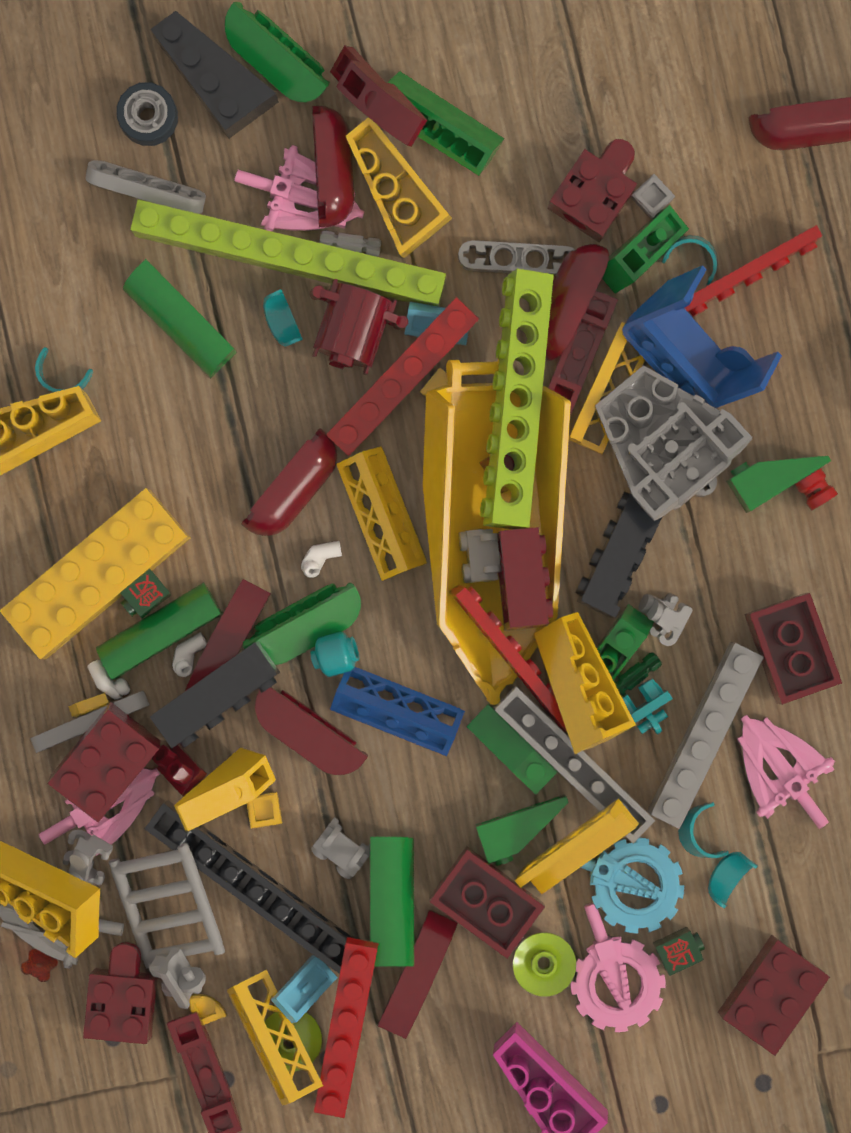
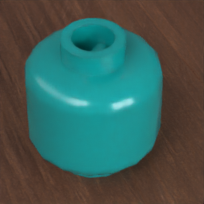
M344 632L318 638L315 642V650L310 652L314 668L321 669L322 673L327 677L353 670L356 661L360 659L353 636L348 637Z

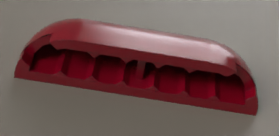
M851 97L771 108L769 114H753L749 116L750 129L759 143L769 149L779 151L851 141Z
M312 106L319 228L331 227L344 221L354 206L352 149L346 138V135L350 133V129L344 117L336 110L326 106Z
M597 244L584 245L570 251L564 258L553 280L546 360L552 361L560 356L571 341L607 268L609 251L606 247Z
M318 429L311 440L308 439L251 508L250 511L252 512L241 523L243 527L257 535L271 536L284 531L294 521L331 476L337 463L336 446L324 430Z
M270 687L263 693L258 692L255 700V712L261 726L322 771L332 775L349 774L362 766L368 758L366 752L355 747L356 741L286 691L282 690L279 693Z

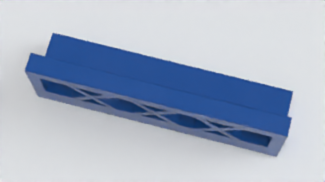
M357 667L343 674L330 710L445 756L449 753L465 710ZM349 677L362 681L365 688L357 689L347 685ZM388 691L392 693L395 699L390 701L380 698L378 692ZM407 703H418L424 711L414 712L409 709ZM443 713L455 718L453 725L449 726L440 722L436 715Z

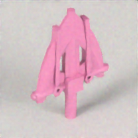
M292 145L289 149H284L283 159H285V164L283 167H279L281 176L275 175L274 180L239 169L236 173L235 182L270 192V198L273 201L268 202L269 215L265 216L261 223V226H265L264 230L306 231L328 228H319L317 191L301 186L303 182L316 185L315 162L299 154L297 146ZM354 201V206L349 216L341 223L335 225V227L345 229L346 222L357 217L363 218L364 211L360 210ZM295 204L314 208L317 211L308 213L297 210Z
M747 715L742 717V736L737 738L743 749L747 778L759 805L758 811H756L758 816H766L768 819L774 813L775 807L780 804L785 806L787 804L786 799L791 797L792 800H798L818 829L828 824L827 818L807 793L809 790L807 784L811 781L815 784L818 782L817 777L819 775L834 771L835 769L832 766L835 761L833 758L825 759L799 737L773 725L767 717L763 721L750 719ZM777 747L790 752L796 760L794 767L789 764ZM763 758L778 779L770 780L763 770Z
M143 768L110 808L112 809L124 801L120 813L110 819L104 816L99 823L68 799L65 800L66 804H71L74 810L69 812L70 816L39 833L41 841L46 845L76 826L78 828L84 826L87 833L90 835L94 834L112 845L131 826L147 799L156 794L152 788L156 777L160 775L158 769L150 770Z

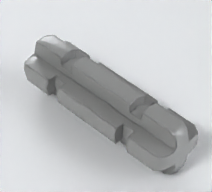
M325 230L320 235L319 243L359 253L366 252V254L372 256H379L381 240L378 238L368 237L367 240L364 239V236L345 233L335 235L334 232Z

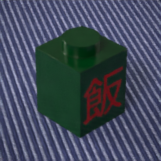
M148 569L120 592L125 598L120 603L131 617L138 614L143 619L169 598L171 594L153 571Z
M688 927L653 942L669 976L704 960L700 952L705 950L704 944L698 932L692 934Z

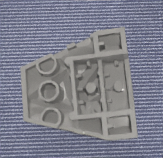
M644 365L595 405L633 498L654 521L665 516L672 509L680 508L731 464L732 459L752 440V436L732 414L723 409L720 411L705 403V399L698 395L693 396L678 388V384Z

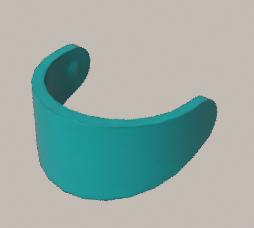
M689 235L678 239L667 250L662 263L665 264L672 250L683 243L702 245L708 250L713 259V271L706 283V286L710 285L716 274L718 264L717 253L709 241L700 236Z
M282 289L267 295L264 298L263 308L267 324L274 338L284 347L303 340Z
M44 347L36 360V377L41 385L52 393L65 390L50 387L43 376V363L49 350L47 347ZM89 369L81 382L76 386L84 389L92 377L93 370Z
M714 802L698 805L690 809L680 829H678L679 840L684 849L699 858H719L729 854L728 850L714 854L706 853L698 846L694 838L693 830L696 818L703 810L715 806Z
M741 852L728 854L717 864L712 872L708 885L710 897L715 903L725 909L728 898L736 885L750 869H756L758 865Z

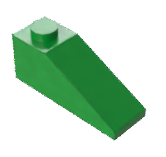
M668 205L609 256L607 268L602 279L614 294L628 287L641 277L689 228L675 210Z
M829 456L757 462L751 466L744 462L730 471L733 477L726 482L745 512L748 513L826 465L831 459Z
M489 704L466 726L535 795L558 772Z
M563 794L475 824L488 864L495 862L496 866H500L513 861L512 855L518 854L569 803L567 796Z

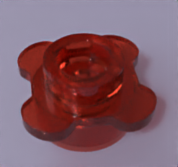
M32 949L28 953V960L21 964V972L25 975L31 974L40 982H47L50 979L51 970L57 967L58 961L56 958L37 949Z

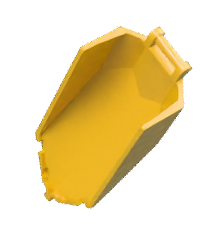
M499 359L493 362L461 363L460 360H448L446 364L448 385L426 391L423 495L436 621L472 679L487 698L486 700L490 704L496 705L501 701L500 694L505 686L513 684L517 675L449 591L458 584L466 587V589L471 586L482 598L483 601L479 605L486 613L491 610L503 624L499 578L491 582L464 583L462 564L467 563L466 551H460L459 532L493 529V533H498L499 531L512 530L483 526L484 517L480 515L481 502L483 498H486L487 485L483 483L484 469L479 462L490 456L487 453L486 445L488 437L492 434L493 422L490 421L489 415L491 405L495 403L496 390H493V383L461 384L462 375L495 374L499 369ZM543 386L529 528L539 527V535H545L546 554L542 556L543 567L548 566L550 585L546 586L545 593L546 599L551 598L553 605V618L548 619L549 624H551L558 617L571 402L548 387ZM511 392V403L519 407L521 404L519 395ZM508 423L507 433L511 438L516 439L518 435L517 428L513 424ZM510 490L501 493L502 499L508 503L512 497ZM502 625L499 629L505 637L511 635L519 643L522 650L518 653L527 661L538 647L534 633L547 625L538 628L504 631V625Z

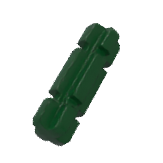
M651 652L642 659L643 662L636 663L619 677V681H614L621 697L626 694V690H632L647 678L650 671L654 672L661 667L662 662L655 653Z

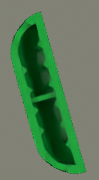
M241 2L232 3L225 17V33L231 47L289 99L297 102H309L319 97L330 84V81L325 80L322 76L325 69L264 13L257 10L253 14L243 9Z
M349 582L346 586L337 588L334 583L329 584L267 617L254 626L256 633L250 639L243 641L244 650L259 641L273 663L279 665L315 647V642L318 638L346 630L355 622L361 609V598L355 585Z

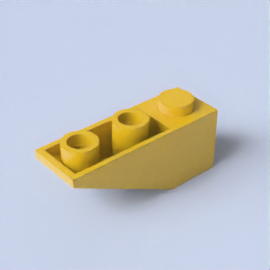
M240 747L179 800L174 807L185 830L190 831L256 799L276 779L265 755Z

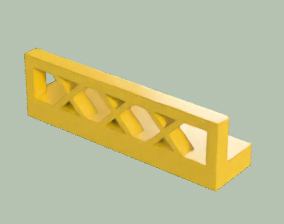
M621 322L568 439L601 455L609 439L595 405L600 402L601 398L616 389L611 379L615 369L626 366L630 377L645 362L641 355L629 360L627 359L624 351L627 339L622 332L625 325L624 322ZM621 355L624 362L617 364ZM637 361L635 368L632 372L630 364ZM607 384H609L611 390L604 393ZM596 412L598 419L591 421ZM600 422L604 436L598 446L583 439L588 426Z
M382 446L362 451L337 463L340 476L381 580L389 579L426 564V558ZM354 463H356L360 472L359 481L353 479L349 468ZM364 494L369 496L371 500L370 510L366 509L362 502ZM375 523L381 526L383 531L382 540L375 535L373 530ZM386 552L392 555L397 568L389 571L385 561Z
M618 798L526 864L515 879V882L521 888L531 881L542 895L636 829L639 823Z
M267 969L227 989L229 997L282 1106L290 1104L322 1087L323 1084L293 1023L287 1019L276 1005H269L270 999L278 992ZM262 979L268 991L265 1001L261 1002L253 999L247 986ZM257 1006L262 1007L261 1014H260V1012H259ZM267 1009L277 1012L282 1020L278 1032L267 1028L264 1022ZM285 1028L289 1035L283 1034ZM271 1035L276 1036L275 1043H274V1041H273ZM281 1039L293 1042L296 1050L292 1061L281 1057L278 1051ZM299 1057L303 1064L297 1063ZM285 1064L290 1065V1070H289V1072H288V1070H287ZM295 1068L307 1071L312 1084L298 1091L292 1080Z

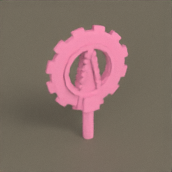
M593 902L589 903L584 908L596 941H593V944L586 949L588 954L583 960L578 958L576 961V980L570 983L571 994H577L580 1002L575 1006L583 1017L588 1014L593 1019L591 1024L604 1030L605 1026L615 1027V1032L628 1031L627 1026L636 1023L641 1027L650 1020L648 1015L653 1009L658 1011L663 1001V998L659 997L660 988H665V975H659L656 967L661 963L653 952L648 955L642 950L645 946L644 944L634 939L631 940V943L621 942V937L607 936L599 910L596 909ZM625 963L635 968L640 975V991L633 1002L630 999ZM598 973H600L619 1007L609 1006L599 999L595 990V981Z

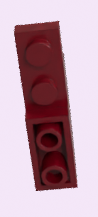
M344 45L330 70V73L338 81L336 87L352 104L378 126L405 145L412 147L427 119L394 84L385 82L353 47Z

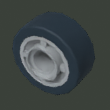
M142 82L130 86L120 96L117 104V120L124 134L132 142L142 146H156L165 142L174 133L178 124V110L172 96L162 86L152 82ZM146 108H152L155 110L154 117L148 121L141 120V112Z

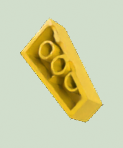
M366 118L346 135L347 141L384 218V222L394 240L399 255L405 258L452 220V217L380 127L370 118Z
M80 386L42 395L37 399L26 402H15L10 404L11 406L0 408V476L101 422L88 394Z
M578 612L563 616L534 633L575 754L604 743L636 726Z
M0 841V904L4 907L10 904L14 907L20 919L27 924L31 921L35 922L46 930L44 932L46 938L53 943L58 939L68 947L66 950L68 954L74 958L79 956L99 936L100 888Z

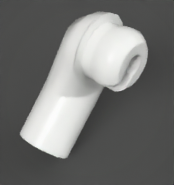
M335 541L311 546L301 563L304 575L314 578L319 575L326 559L342 556L340 542Z
M201 632L175 648L172 667L174 672L180 677H187L192 673L194 654L207 645V641Z
M101 660L93 661L87 666L97 688L111 698L123 699L122 696L130 692V687L123 678L118 679L116 682L111 680Z

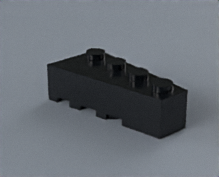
M177 11L150 29L159 46L228 139L279 103L276 92Z
M631 491L630 493L623 492L616 506L617 509L621 510L616 522L610 519L602 535L607 540L602 550L596 548L590 559L589 565L593 566V569L588 578L582 576L575 590V593L579 595L577 602L609 618H616L621 608L617 604L627 594L632 584L633 578L631 576L640 566L647 550L645 547L647 543L651 542L662 519L661 517L654 521L633 498Z
M259 641L255 642L155 712L150 718L171 748L180 744L184 749L199 738L196 733L206 726L211 730L225 720L222 714L230 708H233L236 712L251 701L248 697L257 689L263 693L276 684L277 681L274 677L280 671Z

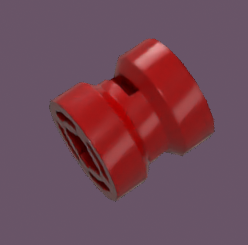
M822 468L794 484L797 490L806 496V504L811 511L838 495L835 488L826 482V474Z

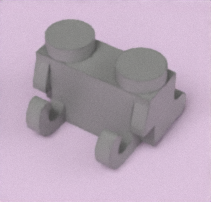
M493 529L459 532L460 551H466L467 563L462 564L463 582L474 583L498 580L497 573L502 572L498 548V533H493Z
M672 593L667 594L665 599L645 594L639 603L638 609L640 612L645 613L648 619L660 626L658 630L652 626L649 633L657 637L659 642L665 646L675 644L693 611L692 608L684 603H679V609L677 611L673 610L678 602V597ZM670 630H671L672 633H671L670 637H669V638H665L664 635H665L666 633H669Z
M334 817L311 847V850L315 856L322 860L330 859L337 865L336 869L341 876L351 879L370 856V844L366 846L362 843L358 846L340 832L342 826L338 824L339 820Z
M83 830L71 831L68 836V843L74 844L75 839L79 840L74 851L71 850L65 853L63 864L68 865L70 861L69 874L88 883L101 885L104 882L105 875L103 871L93 868V857L100 853L101 859L107 860L113 846L94 834L90 835Z

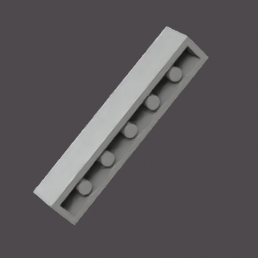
M729 643L647 810L650 815L680 829L761 664L763 656L737 643Z
M516 686L493 708L599 811H602L619 798L639 823L636 829L626 835L633 844L655 822L584 751L575 754L569 737Z

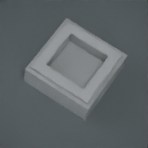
M653 174L631 195V198L650 219H653L675 198V195Z

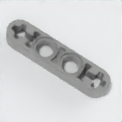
M94 160L88 162L85 179L90 184L197 214L203 212L206 195L198 189L105 161Z
M472 240L462 244L458 252V260L460 265L469 271L511 273L518 268L554 274L556 276L561 263H552L553 269H547L549 262L548 252H554L552 259H562L563 254H568L575 249L569 246ZM470 248H475L476 254L486 255L485 248H491L489 256L490 265H484L486 258H476L475 263L471 264L467 257H463V254L469 253ZM502 249L508 250L512 254V262L507 266L498 265L494 259L497 251ZM532 251L541 253L544 259L543 264L538 268L530 267L526 263L528 253Z
M144 690L113 703L127 715L150 705ZM107 706L30 738L35 752H41L85 733Z

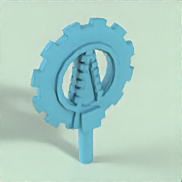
M638 838L634 844H627L626 839L620 840L613 844L615 849L608 854L603 851L596 860L592 859L580 867L590 872V885H595L596 895L591 896L596 909L602 908L606 914L603 919L613 927L616 923L625 926L624 932L638 933V928L646 927L648 932L661 928L659 922L666 917L671 920L678 911L675 908L677 899H683L684 885L679 884L678 875L683 873L679 863L675 862L673 864L668 857L671 852L661 844L658 848L649 845L650 839ZM641 862L650 866L658 876L660 888L626 864ZM615 891L655 901L646 908L634 909L623 904Z

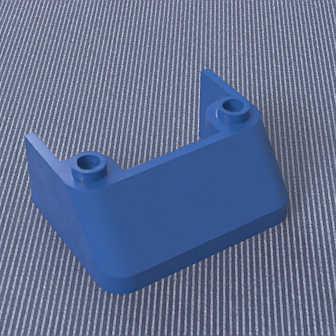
M702 265L666 281L628 318L622 332L629 343L658 374L678 384V388L693 396L698 395L705 399V403L718 408L764 391L782 355L779 352H775L754 360L741 347L730 346L721 350L685 309L693 300L694 292L707 270Z

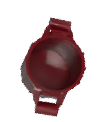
M338 279L332 280L329 290H325L319 285L315 286L310 291V297L313 300H321L328 304L313 346L312 357H317L318 352L329 356V365L342 370L344 367L352 368L353 365L364 367L363 375H367L369 368H372L386 324L393 326L396 330H400L408 325L407 317L393 314L397 303L396 300L390 301L371 291L353 285L337 283Z

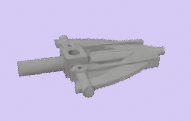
M0 904V917L4 921L1 927L11 929L37 950L64 961V968L70 969L73 964L77 965L78 956L74 958L66 952L68 947L58 939L53 943L44 936V932L33 921L27 924L20 919L13 906L8 904L4 907ZM99 919V932L122 936L124 923Z

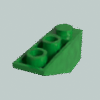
M630 604L625 607L596 647L613 680L647 638L654 621L648 619L647 616Z

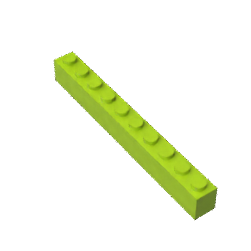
M139 199L137 200L130 229L134 236L329 284H331L333 279H338L337 283L353 285L383 297L408 303L415 302L439 307L446 281V273Z

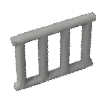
M188 843L179 845L177 847L178 850L123 862L119 858L109 861L112 876L146 968H150L156 955L168 956L172 947L180 948L185 956L211 951L214 952V955L225 953L216 920ZM179 862L182 863L187 880L131 891L126 874ZM192 892L198 909L142 921L136 903ZM197 922L203 923L208 939L152 950L147 936L148 932Z

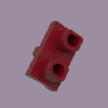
M163 744L152 757V760L158 765V771L182 796L189 793L207 775L200 765L179 745L170 749Z

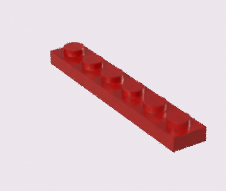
M815 225L694 293L690 305L685 307L686 311L692 317H695L708 309L706 303L715 298L722 302L734 295L735 291L733 288L744 283L748 287L763 278L761 273L765 270L772 268L775 272L790 263L788 259L790 256L799 252L802 257L818 247L815 242L823 236L818 226Z
M456 297L326 435L343 452L350 456L480 318Z
M460 584L456 585L449 593L558 727L568 736L551 684L548 682L544 685L538 677L542 673L531 659L525 661L518 653L522 650L521 646L511 635L505 637L499 629L503 624L491 610L488 613L483 610L479 605L483 601L480 595L471 586L466 589V587Z
M350 937L346 939L320 1076L323 1086L318 1088L314 1113L345 1118L379 943Z

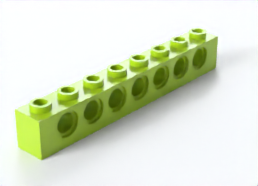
M517 268L508 274V277L504 278L502 284V295L506 297L505 307L501 309L499 315V327L503 328L502 338L496 346V358L499 359V369L493 377V390H496L495 403L491 405L489 415L490 421L493 422L492 434L488 437L486 445L487 453L490 454V460L483 476V483L487 485L486 498H483L480 507V515L484 517L483 526L512 530L525 529L530 526L554 274ZM520 298L525 299L529 303V312L521 309L519 305ZM517 329L522 330L526 334V344L521 343L517 339ZM514 361L522 364L524 368L523 375H519L514 371ZM511 392L519 395L521 400L519 407L511 403ZM508 423L513 424L517 428L518 435L516 439L508 435ZM505 455L513 458L515 463L513 471L505 467ZM503 486L507 487L511 492L512 497L509 503L505 502L501 497Z

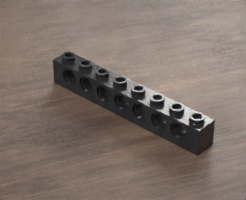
M169 800L161 805L144 828L146 831L172 850H178L177 847L179 845L188 843L197 869L340 974L347 937L353 938L204 826L200 825L190 831L185 830L174 804Z

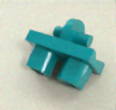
M649 679L637 687L646 702L636 708L628 695L623 696L622 699L635 723L644 717L646 718L644 722L637 726L641 734L652 728L658 735L663 732L658 723L668 718L663 709L655 715L652 712L673 698L667 690H662L653 679Z

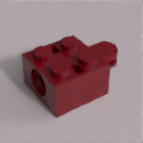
M615 139L607 145L599 158L584 149L549 201L548 209L600 243L637 186L636 182L625 176L635 157L633 146L626 140Z
M128 941L117 944L110 952L109 968H95L89 974L83 1038L147 1044L152 1038L158 977H153L151 973L140 972L141 951L136 944Z

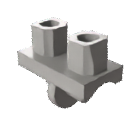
M172 947L168 956L156 955L149 968L153 977H159L163 980L162 991L165 996L173 997L178 1006L184 1009H188L191 995L193 993H200L206 981V976L201 968L191 967L180 948Z

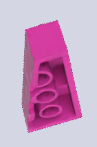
M518 1022L495 1043L493 1050L494 1058L514 1090H517L527 1111L533 1116L540 1127L541 1133H598L608 1123V1110Z

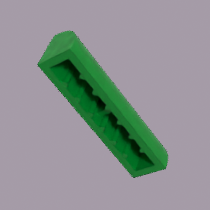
M399 71L387 83L394 84L427 119L418 137L480 176L505 138Z
M147 259L132 272L124 283L123 291L210 379L237 353L229 342Z
M205 582L100 644L96 647V651L111 680L117 679L223 615V612Z
M370 837V942L379 943L374 967L414 966V838Z

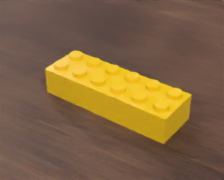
M145 488L5 605L0 612L40 660L48 659L122 596L120 592L148 569L154 570L191 537L150 489Z

